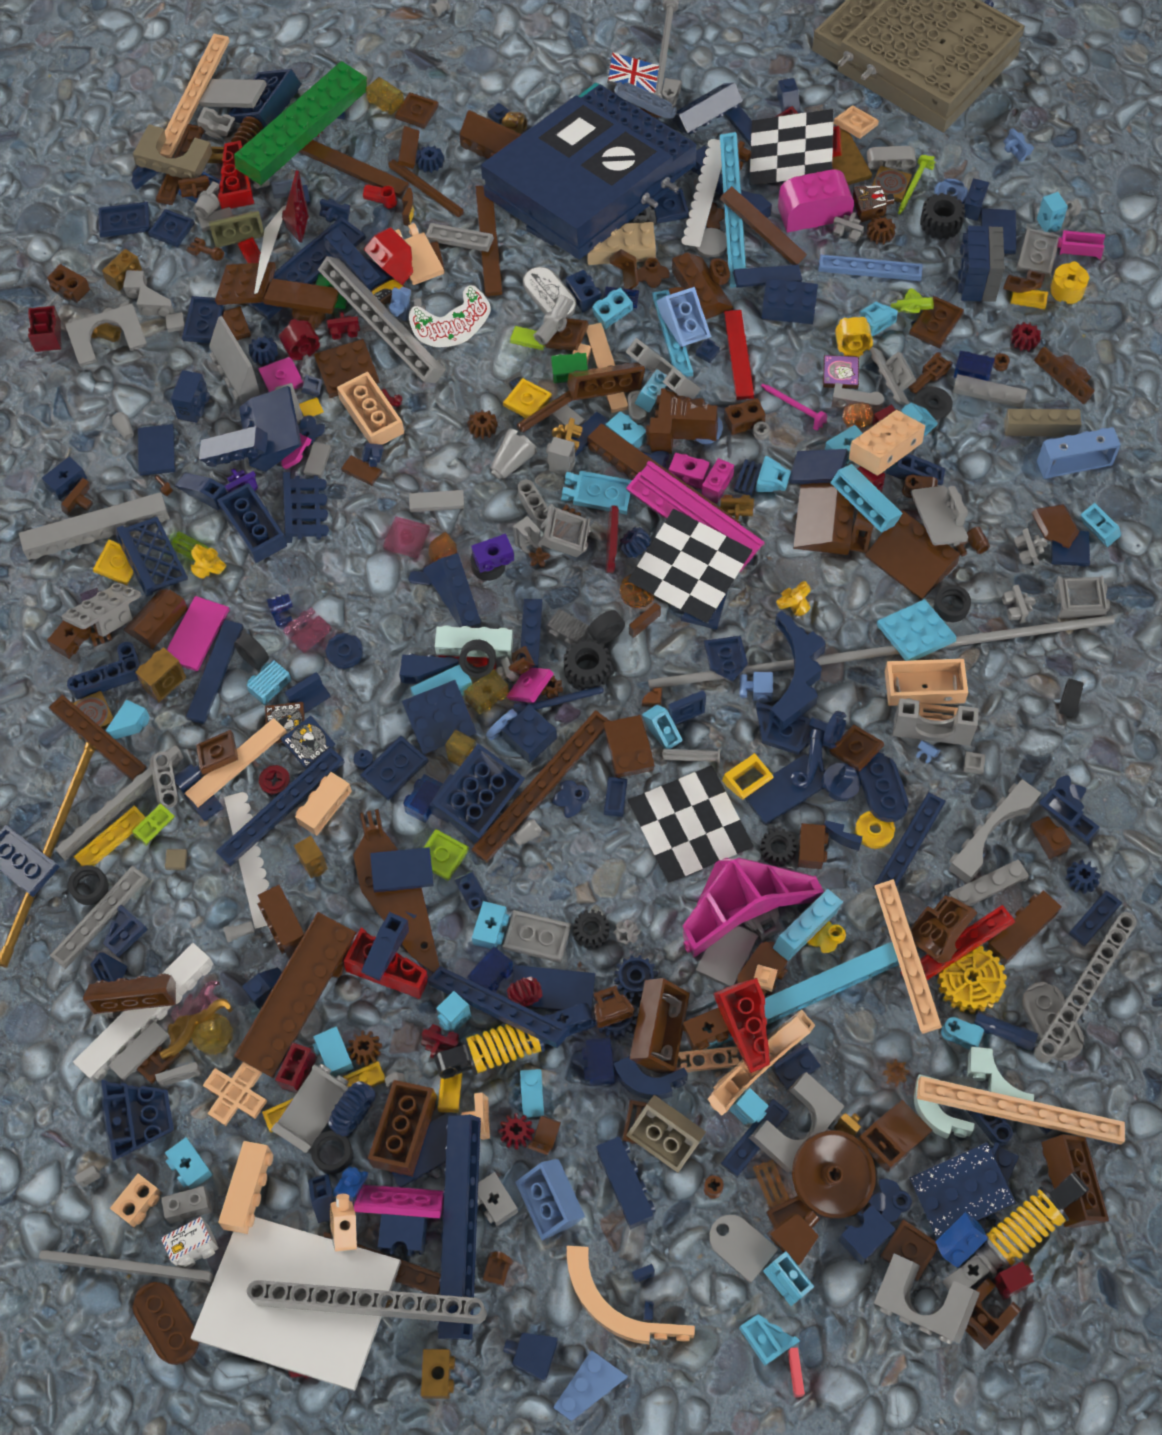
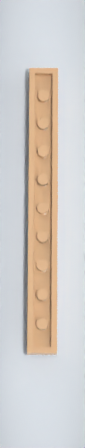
M213 34L165 130L166 142L159 153L166 158L173 157L185 129L195 113L199 100L204 94L230 42L228 36Z
M920 1076L918 1079L917 1099L1120 1145L1125 1142V1122L923 1076Z

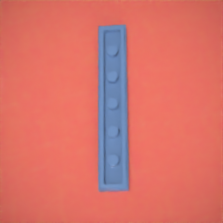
M820 254L818 272L921 281L923 264Z

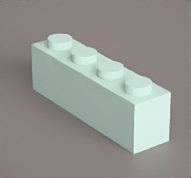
M449 625L437 627L435 639L436 655L460 656L462 647L467 642L480 639L487 641L493 646L496 658H512L513 632L507 628L490 629L488 627L471 628L468 626L460 628ZM472 650L466 657H488V655L480 650Z

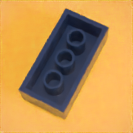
M249 483L217 500L222 514L255 564L287 547L283 532Z

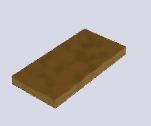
M840 128L842 156L832 158V170L843 172L848 185L871 179L872 173L850 133Z

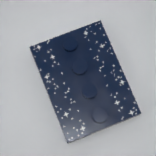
M988 1142L909 1177L937 1239L965 1212L976 1221H980L1017 1204Z

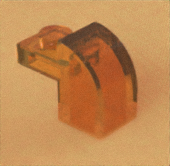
M447 532L436 537L429 545L431 564L440 558L457 554L456 543Z

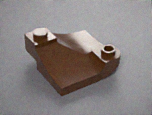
M945 895L934 909L927 906L910 927L916 947L939 963L948 962L957 950L955 947L957 938L977 915V912L954 897Z

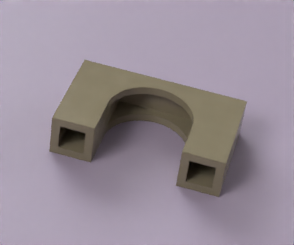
M148 124L133 152L135 165L179 178H199L212 155L210 142L194 138L190 148L183 156L166 158L159 154L166 142L164 128Z

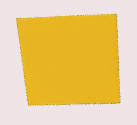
M317 397L299 404L304 417L324 413Z

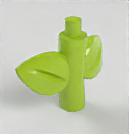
M910 288L903 300L891 303V308L896 309L898 312L915 314L920 313V310L933 309L934 301L933 297H923L916 290Z

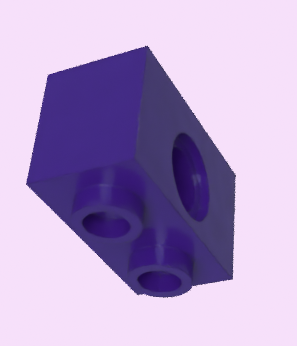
M506 533L471 545L472 556L480 573L491 571L495 567L508 565L515 561L514 551Z

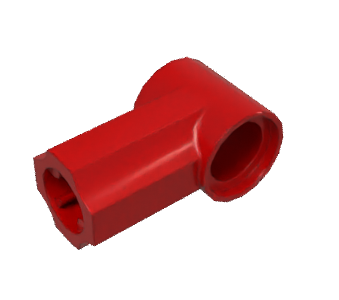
M369 184L365 185L363 189L364 199L383 203V206L389 209L397 205L396 194L392 186L381 188Z

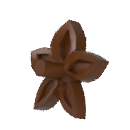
M541 547L536 550V553H528L529 557L532 558L531 566L538 563L541 567H544V560L550 557V554L543 552Z

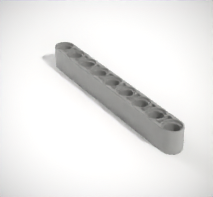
M1122 913L1112 924L1036 1046L1034 1055L1039 1062H1049L1063 1045L1135 928L1136 918L1131 913ZM1111 937L1116 938L1118 943L1114 942ZM1102 952L1106 953L1109 958L1104 957ZM1092 968L1097 969L1099 974L1095 973ZM1082 984H1086L1089 990L1085 989ZM1073 999L1077 1000V1001L1079 1002L1080 1006H1079V1005H1076V1004L1073 1002ZM1063 1015L1067 1016L1070 1022L1066 1021ZM1053 1031L1057 1032L1060 1038L1055 1037ZM1042 1047L1047 1048L1050 1054H1046Z

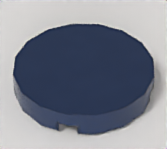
M341 633L332 637L328 641L325 650L331 665L340 669L355 666L363 657L361 641L357 636L348 635V633Z

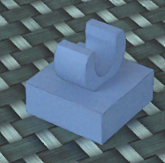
M921 740L918 748L921 750L917 753L916 757L920 758L925 753L927 754L925 763H929L932 760V756L937 757L941 750L927 741Z

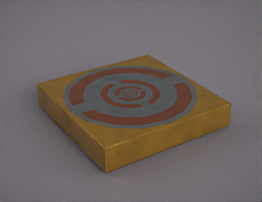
M880 166L872 186H881L884 195L893 194L894 201L901 203L911 181L912 174Z
M102 691L73 703L102 729L108 728L114 719Z

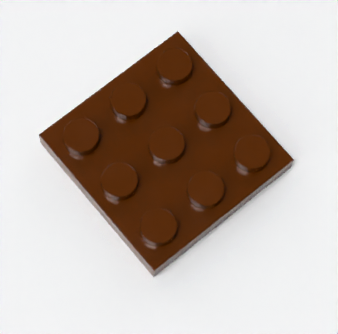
M268 262L259 291L255 294L259 263L226 265L215 298L216 304L264 302L265 294L276 270L275 263Z
M364 339L314 354L329 398L339 396L338 386L366 372L371 375L376 384L380 383Z

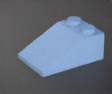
M695 287L667 295L656 301L662 319L680 347L711 337Z

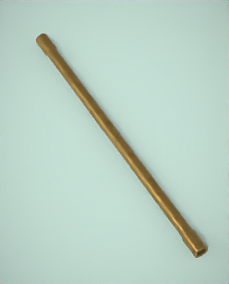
M87 742L42 851L49 858L52 856L91 757L95 752V749ZM27 892L24 895L6 942L0 951V966L4 968L8 967L15 944L35 896L32 897Z

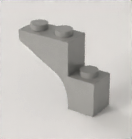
M126 271L123 288L127 298H138L137 307L140 315L165 317V315L175 314L170 299L147 287L144 271Z

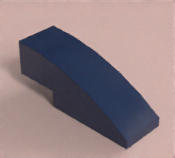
M1051 789L1039 803L1056 821L1086 846L1100 830V826L1086 817L1082 810L1054 789Z

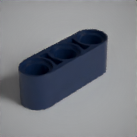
M967 1110L993 1144L997 1142L999 1147H1003L1012 1138V1129L1004 1118L991 1116L993 1121L988 1122L984 1120L982 1113ZM996 1131L1004 1132L1006 1139L999 1138Z

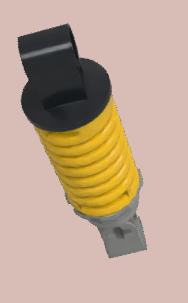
M1075 1172L1065 1178L1050 1193L1042 1186L1039 1187L1037 1191L1038 1198L1035 1195L1030 1196V1202L1024 1201L1023 1207L1018 1206L1016 1208L1017 1213L1011 1212L1010 1218L1005 1217L1004 1223L999 1222L997 1228L993 1227L990 1232L986 1233L988 1239L984 1242L983 1246H980L975 1251V1256L961 1268L950 1274L942 1283L948 1290H950L953 1281L972 1288L974 1284L989 1272L995 1275L1000 1266L1004 1265L1010 1268L1016 1262L1015 1257L1019 1259L1023 1257L1021 1250L1024 1253L1030 1251L1026 1244L1031 1248L1036 1246L1033 1238L1038 1243L1042 1241L1039 1233L1047 1237L1049 1232L1046 1228L1053 1232L1055 1231L1054 1224L1061 1226L1065 1221L1069 1220L1064 1209L1083 1196L1089 1188ZM971 1265L973 1267L978 1266L979 1275L969 1276L970 1270L968 1267Z

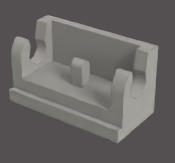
M528 516L513 525L514 544L516 547H519L527 555L530 553L526 549L527 546L530 545L535 550L541 547L540 544H537L541 538L540 529Z

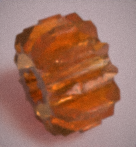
M864 402L850 403L849 406L844 407L842 415L844 424H846V427L856 425L859 429L867 427L873 420L872 407L869 404H864Z

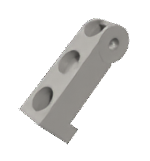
M835 383L832 407L865 412H878L882 410L884 396L881 393H866L844 389L841 383Z

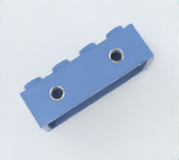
M1114 427L1101 428L1092 432L1085 431L1081 434L1066 435L1057 439L1050 438L1043 441L1037 463L1043 479L1111 466L1115 461L1121 444Z

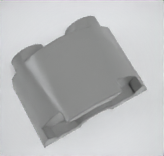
M204 107L197 120V124L206 130L205 134L220 139L221 136L228 135L235 118L227 114L219 116L214 109Z

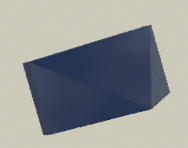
M100 952L90 964L98 981H116L119 978H123L127 969L125 964L104 952Z

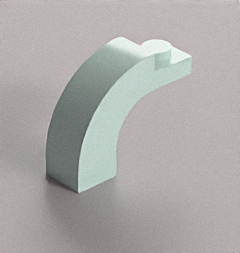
M919 1074L914 1087V1105L918 1116L933 1130V1133L947 1139L950 1132H954V1135L958 1137H970L975 1123L948 1116L937 1103L917 1099L918 1079L920 1076L931 1078Z

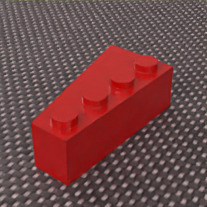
M241 140L224 144L222 176L219 185L220 193L218 194L221 209L228 207L233 209L255 204L249 177L235 168L234 154L242 148Z
M361 927L344 959L345 971L420 999L428 983L427 971L397 952L380 981L361 973L376 938L368 934Z

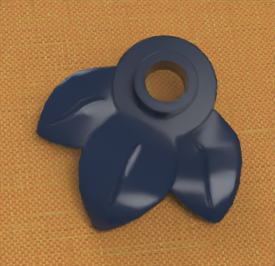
M307 415L298 424L299 433L312 440L309 445L311 446L315 442L316 437L321 436L325 432V424H316L315 418Z
M1069 775L1057 779L1053 789L1080 810H1083L1084 805L1080 799L1084 796L1086 788L1071 784Z
M563 781L560 783L561 791L554 795L552 803L556 806L565 807V817L570 818L581 811L582 804L588 801L590 792L587 787L577 785L574 781ZM581 791L582 795L577 797V793Z
M880 1179L879 1187L881 1192L873 1195L868 1202L878 1211H882V1216L888 1222L896 1221L901 1213L910 1209L912 1205L911 1196L907 1192L902 1191L895 1181ZM897 1199H903L905 1204L899 1205Z

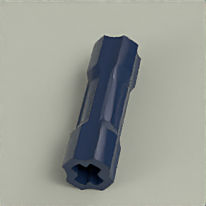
M978 1010L973 1023L983 1028L986 1034L998 1036L1030 1051L1034 1048L1038 1037L1036 1032L1014 1026Z

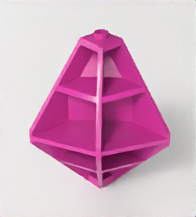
M740 857L736 859L724 858L715 863L695 909L682 926L683 938L685 940L683 945L687 953L691 952L694 958L739 924L779 906L814 903L824 891L816 876Z

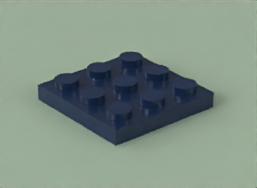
M456 680L401 701L423 755L477 733Z

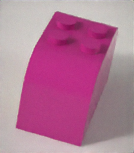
M827 170L796 176L784 182L779 190L778 209L786 232L833 224L835 216L843 219L844 215L851 216L853 212L854 200L845 176L839 170Z

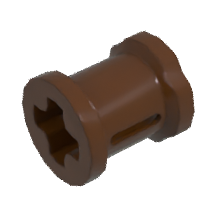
M716 1175L709 1176L704 1183L705 1195L710 1199L719 1198L724 1187L722 1179ZM711 1183H714L715 1187H717V1191H713V1189L710 1188Z

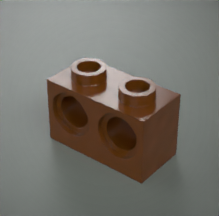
M61 264L47 277L52 291L55 293L59 292L67 300H73L76 303L90 290L86 278Z
M758 398L746 400L737 405H730L724 410V420L731 435L753 429L757 422H765L766 414Z

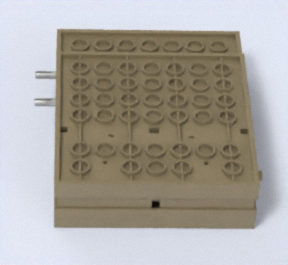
M846 0L814 31L812 51L838 65L840 73L944 133L1018 56L1021 45L1019 39L1023 36L1025 25L980 0Z

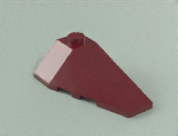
M296 170L286 209L282 212V220L285 221L286 228L298 242L303 243L309 214L300 173Z

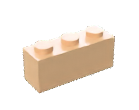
M330 772L328 776L321 780L318 789L309 795L306 804L297 810L295 816L297 823L317 836L352 792L350 784Z

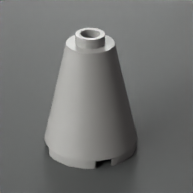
M512 428L507 431L490 467L492 470L491 474L497 479H505L537 452L535 450L536 446L527 437L516 435L518 431Z

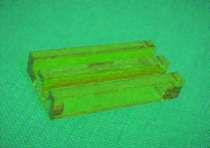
M179 531L177 536L173 537V542L171 543L174 551L193 561L195 560L192 554L177 546V543L190 551L196 544L209 549L208 546Z

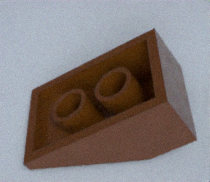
M641 715L603 722L615 778L654 770L653 756Z

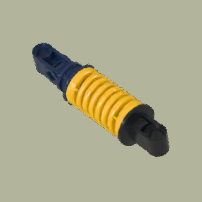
M580 1003L557 1013L544 1015V1017L567 1027L570 1033L568 1036L589 1030L596 1024L587 1003ZM505 1024L504 1027L498 1026L497 1031L494 1028L489 1033L484 1031L482 1037L479 1034L467 1038L463 1037V1045L437 1053L434 1056V1061L439 1076L442 1079H448L472 1070L476 1076L478 1073L486 1071L487 1065L490 1069L494 1068V1061L497 1066H501V1059L507 1064L510 1062L509 1056L512 1061L517 1060V1054L519 1058H524V1051L529 1056L532 1053L544 1052L545 1044L547 1043L509 1024Z

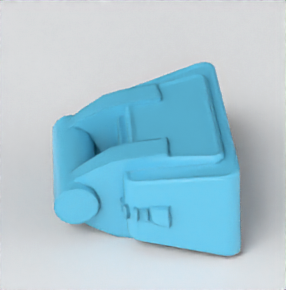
M877 301L859 312L861 317L867 319L872 336L897 322L898 311Z
M765 456L757 480L756 492L785 491L791 471L782 467L780 463L772 458Z

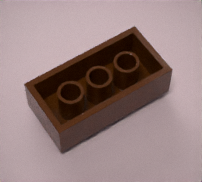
M393 1080L368 1156V1161L373 1168L413 1177L438 1098L433 1088Z

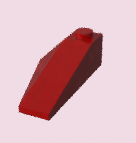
M753 978L713 993L720 1013L749 1072L753 1073L769 1066V1045L766 1034L767 1019L765 1018L764 1008L765 996L758 979Z

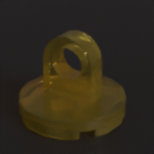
M214 1013L206 1022L196 1025L191 1038L199 1051L205 1054H217L224 1051L229 1043H231L233 1029L225 1016Z

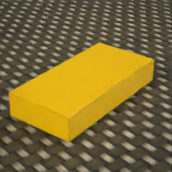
M1032 290L1017 293L1012 291L1010 304L1045 309L1048 292Z
M462 1073L448 1079L441 1078L438 1112L459 1113Z

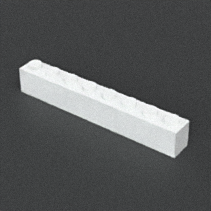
M194 943L163 972L172 975L176 981V1004L181 1001L182 996L188 990L196 986L197 981L202 976L210 972L213 965L210 957ZM172 1006L124 1011L73 1063L92 1082L96 1083L102 1080L110 1069L108 1065L154 1021L157 1022L163 1019Z

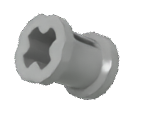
M439 0L435 4H430L429 8L432 15L438 18L442 12L450 10V4L448 0Z

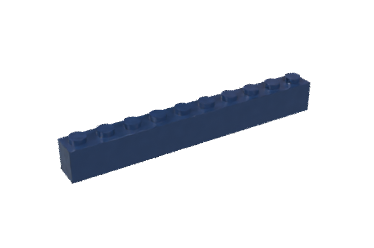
M470 1114L448 1116V1124L446 1126L447 1145L445 1148L446 1167L444 1169L445 1188L443 1191L444 1210L442 1213L443 1233L441 1235L442 1255L440 1258L441 1277L439 1285L440 1295L474 1298L481 1118ZM451 1306L448 1313L457 1312L459 1306ZM439 1321L437 1326L438 1339L472 1340L473 1324Z

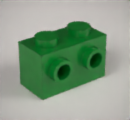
M577 352L568 355L558 354L551 356L554 383L568 382L569 373L588 370L586 353Z

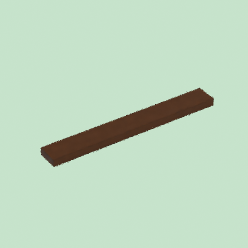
M314 140L310 141L299 151L301 154L370 185L381 188L392 186L396 196L399 198L409 187V183Z
M484 185L475 186L479 231L493 234L494 237L489 251H481L485 296L502 295L494 202L485 197Z

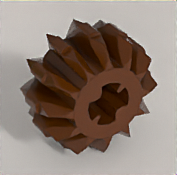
M880 216L877 219L872 218L871 222L867 225V237L870 238V242L876 241V245L878 243L883 245L885 242L890 243L895 236V224L892 223V219L887 220L886 216L884 218Z
M482 409L481 412L475 411L474 415H470L467 425L471 435H474L476 439L481 437L483 440L486 436L490 438L491 434L496 433L498 422L496 421L495 414H491L490 410L484 412Z
M364 1030L361 1031V1036L354 1033L355 1040H349L348 1044L351 1047L347 1048V1052L351 1054V1061L356 1060L357 1065L364 1061L365 1066L369 1065V1060L375 1063L376 1059L374 1056L380 1057L381 1052L379 1050L383 1048L382 1043H378L380 1040L379 1036L373 1037L372 1031L366 1035ZM361 1047H368V1050L365 1051L364 1049H361Z

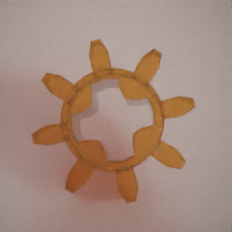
M895 1059L893 1064L886 1063L885 1067L888 1070H884L882 1075L887 1076V1084L892 1082L897 1087L900 1081L906 1083L907 1079L905 1076L909 1075L910 1070H905V1062L901 1064ZM893 1070H896L897 1073H900L899 1076H896Z

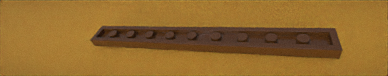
M595 710L471 849L472 853L485 863H488L605 731L603 722L610 720Z

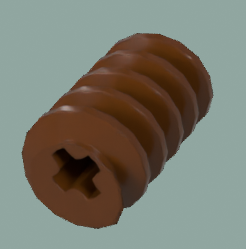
M245 117L231 142L241 140L243 147L263 129V125L254 117Z

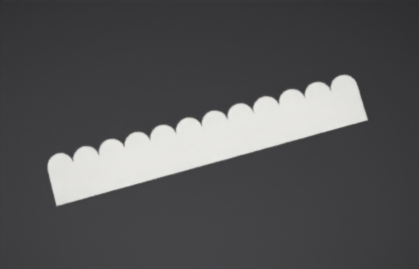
M711 139L708 141L710 148L705 151V154L709 157L703 159L705 164L701 167L703 174L698 177L701 183L696 185V190L699 192L694 193L695 201L691 203L693 209L689 211L691 218L686 221L689 227L685 228L684 234L686 236L681 240L684 245L701 246L722 167L720 140Z
M244 792L224 797L233 835L253 818L251 814H247L251 807L248 803H245L248 800V795ZM254 845L239 858V863L256 929L267 926L257 905L260 902L257 895L267 891L269 882L263 879L266 876L265 869L260 868L264 864L263 859L258 857L261 854V849Z

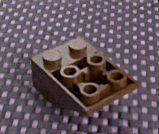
M902 1099L860 1135L858 1140L865 1145L871 1157L889 1173L933 1130Z

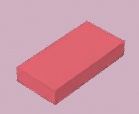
M798 1347L790 1348L788 1359L793 1393L795 1398L803 1397L805 1392Z

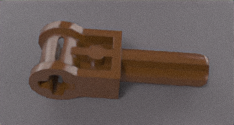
M937 352L923 366L922 374L908 389L912 394H916L930 380L936 382L952 367L953 362L947 361L941 356L940 352Z

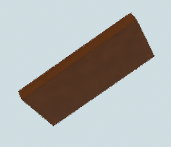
M272 279L264 297V304L332 314L340 293L336 288Z

